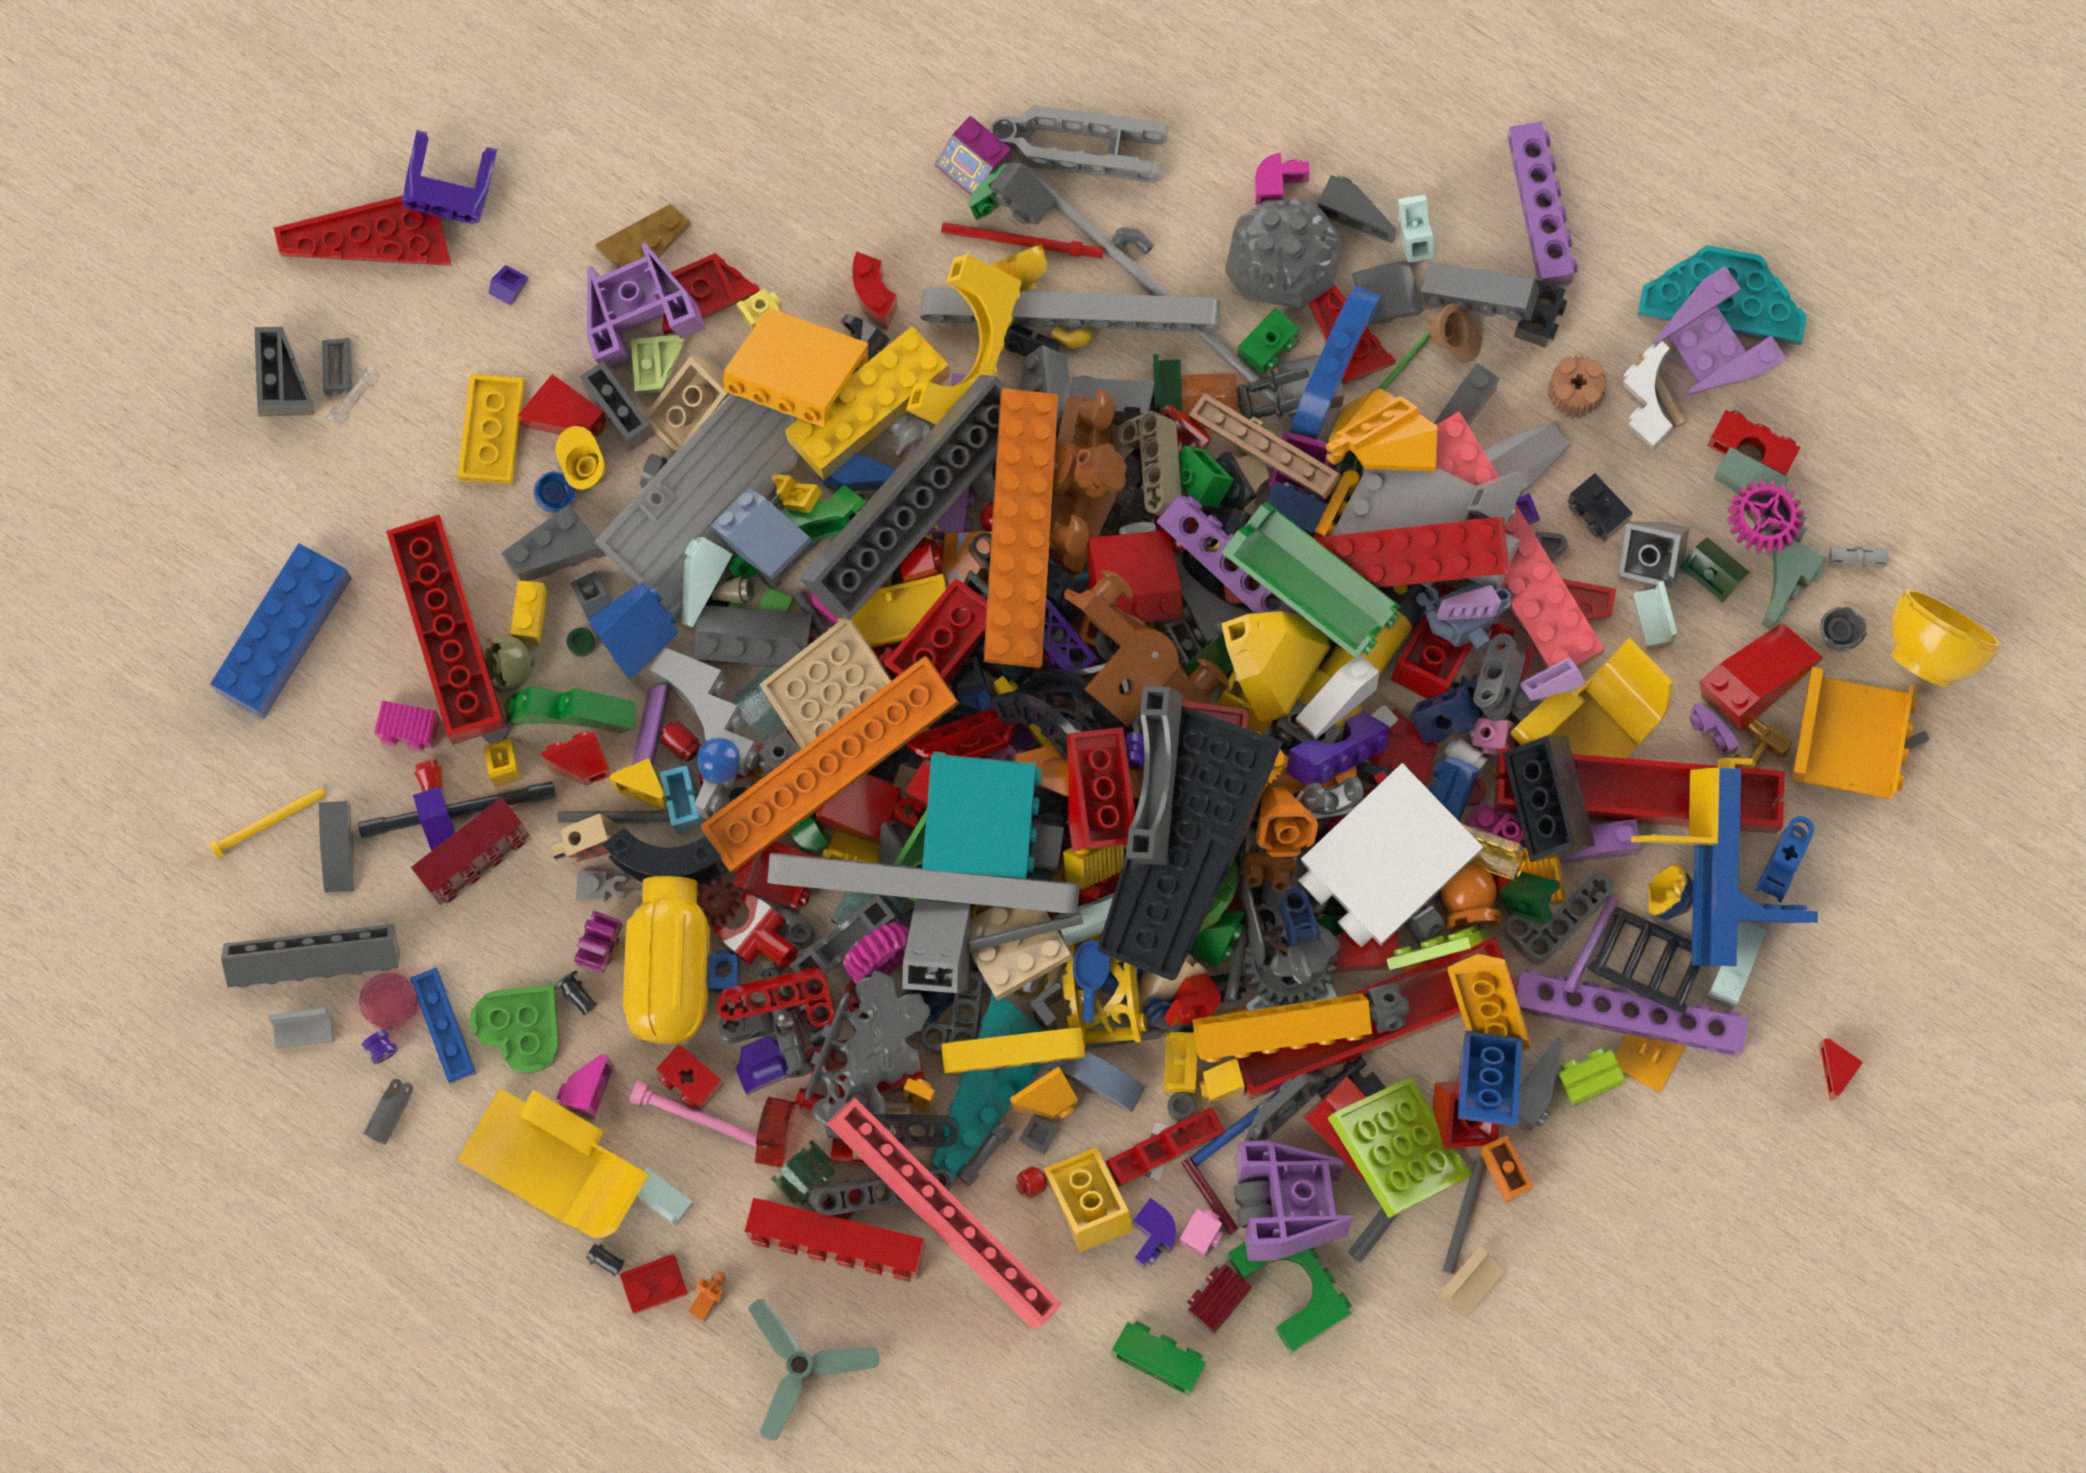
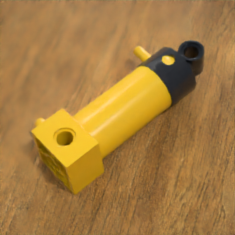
M1418 584L1378 588L1401 606L1397 611L1400 617L1390 630L1387 627L1383 629L1375 639L1378 643L1368 655L1364 653L1361 655L1379 671V676L1409 633L1415 629L1424 616L1426 606L1419 605L1416 598L1419 593L1424 592L1426 594L1425 590L1427 588ZM1337 644L1320 669H1316L1298 699L1308 705L1338 670L1351 661L1354 656ZM1361 703L1335 724L1344 730L1345 720L1362 712ZM1343 730L1337 743L1342 742Z

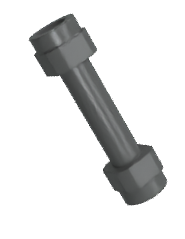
M999 1121L991 1130L992 1136L972 1162L969 1165L965 1164L957 1177L971 1186L980 1176L978 1171L1000 1143L1005 1144L1013 1131L1003 1122Z

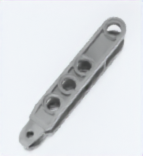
M1033 106L1019 118L1004 116L996 119L990 127V132L1008 147L1015 149L1016 154L1029 167L1144 182H1158L1162 177L1163 165L1141 161L1138 157L1119 155L1121 140L1147 144H1164L1167 141L1169 128L1166 124L1157 121ZM1039 129L1109 138L1110 143L1108 154L1106 153V156L1087 154L1084 150H1079V152L1058 150V147L1053 146L1052 149L1033 147L1030 144L1031 135Z

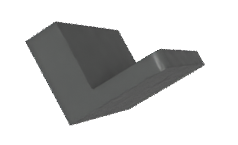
M1056 983L1030 1002L1031 1013L1044 1031L1057 1030V1019L1048 1007L1062 998V987L1059 983Z

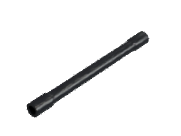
M553 781L530 785L523 789L447 804L446 806L449 816L454 818L482 812L501 797L511 806L555 798L556 791ZM417 811L358 822L361 838L421 825Z

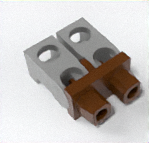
M1258 814L1254 815L1251 824L1258 823ZM1250 825L1241 843L1239 874L1244 875L1246 885L1256 887L1261 885L1263 879L1272 881L1271 888L1273 890L1285 892L1297 868V856L1271 857L1264 847L1261 848L1258 845L1256 839L1257 829L1251 828Z

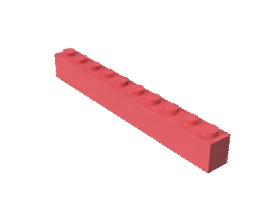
M856 1098L846 1102L826 1123L1031 1329L1043 1326L1061 1306V1303Z

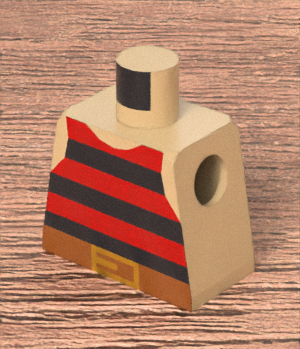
M597 814L562 828L560 831L562 840L550 844L551 852L556 860L568 856L577 862L609 854L603 847V843L618 832L616 824L602 814Z

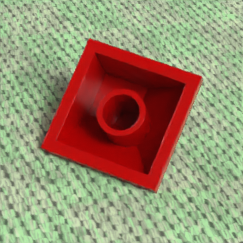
M1459 1081L1438 1082L1434 1084L1433 1113L1445 1149L1485 1146L1498 1139L1499 1124L1458 1118Z

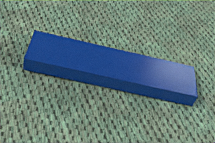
M437 967L410 977L448 1083L451 1084L476 1074Z

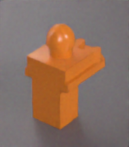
M723 1272L714 1273L710 1283L701 1278L695 1287L700 1293L688 1312L705 1322L716 1302L721 1304L723 1301L722 1298L725 1293L720 1289L726 1280Z

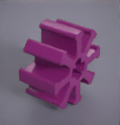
M594 910L591 914V919H587L584 925V936L578 940L577 947H579V950L574 957V962H576V965L603 974L605 973L606 966L610 965L613 959L612 952L614 947L618 946L620 940L618 935L622 930L623 923L620 919Z

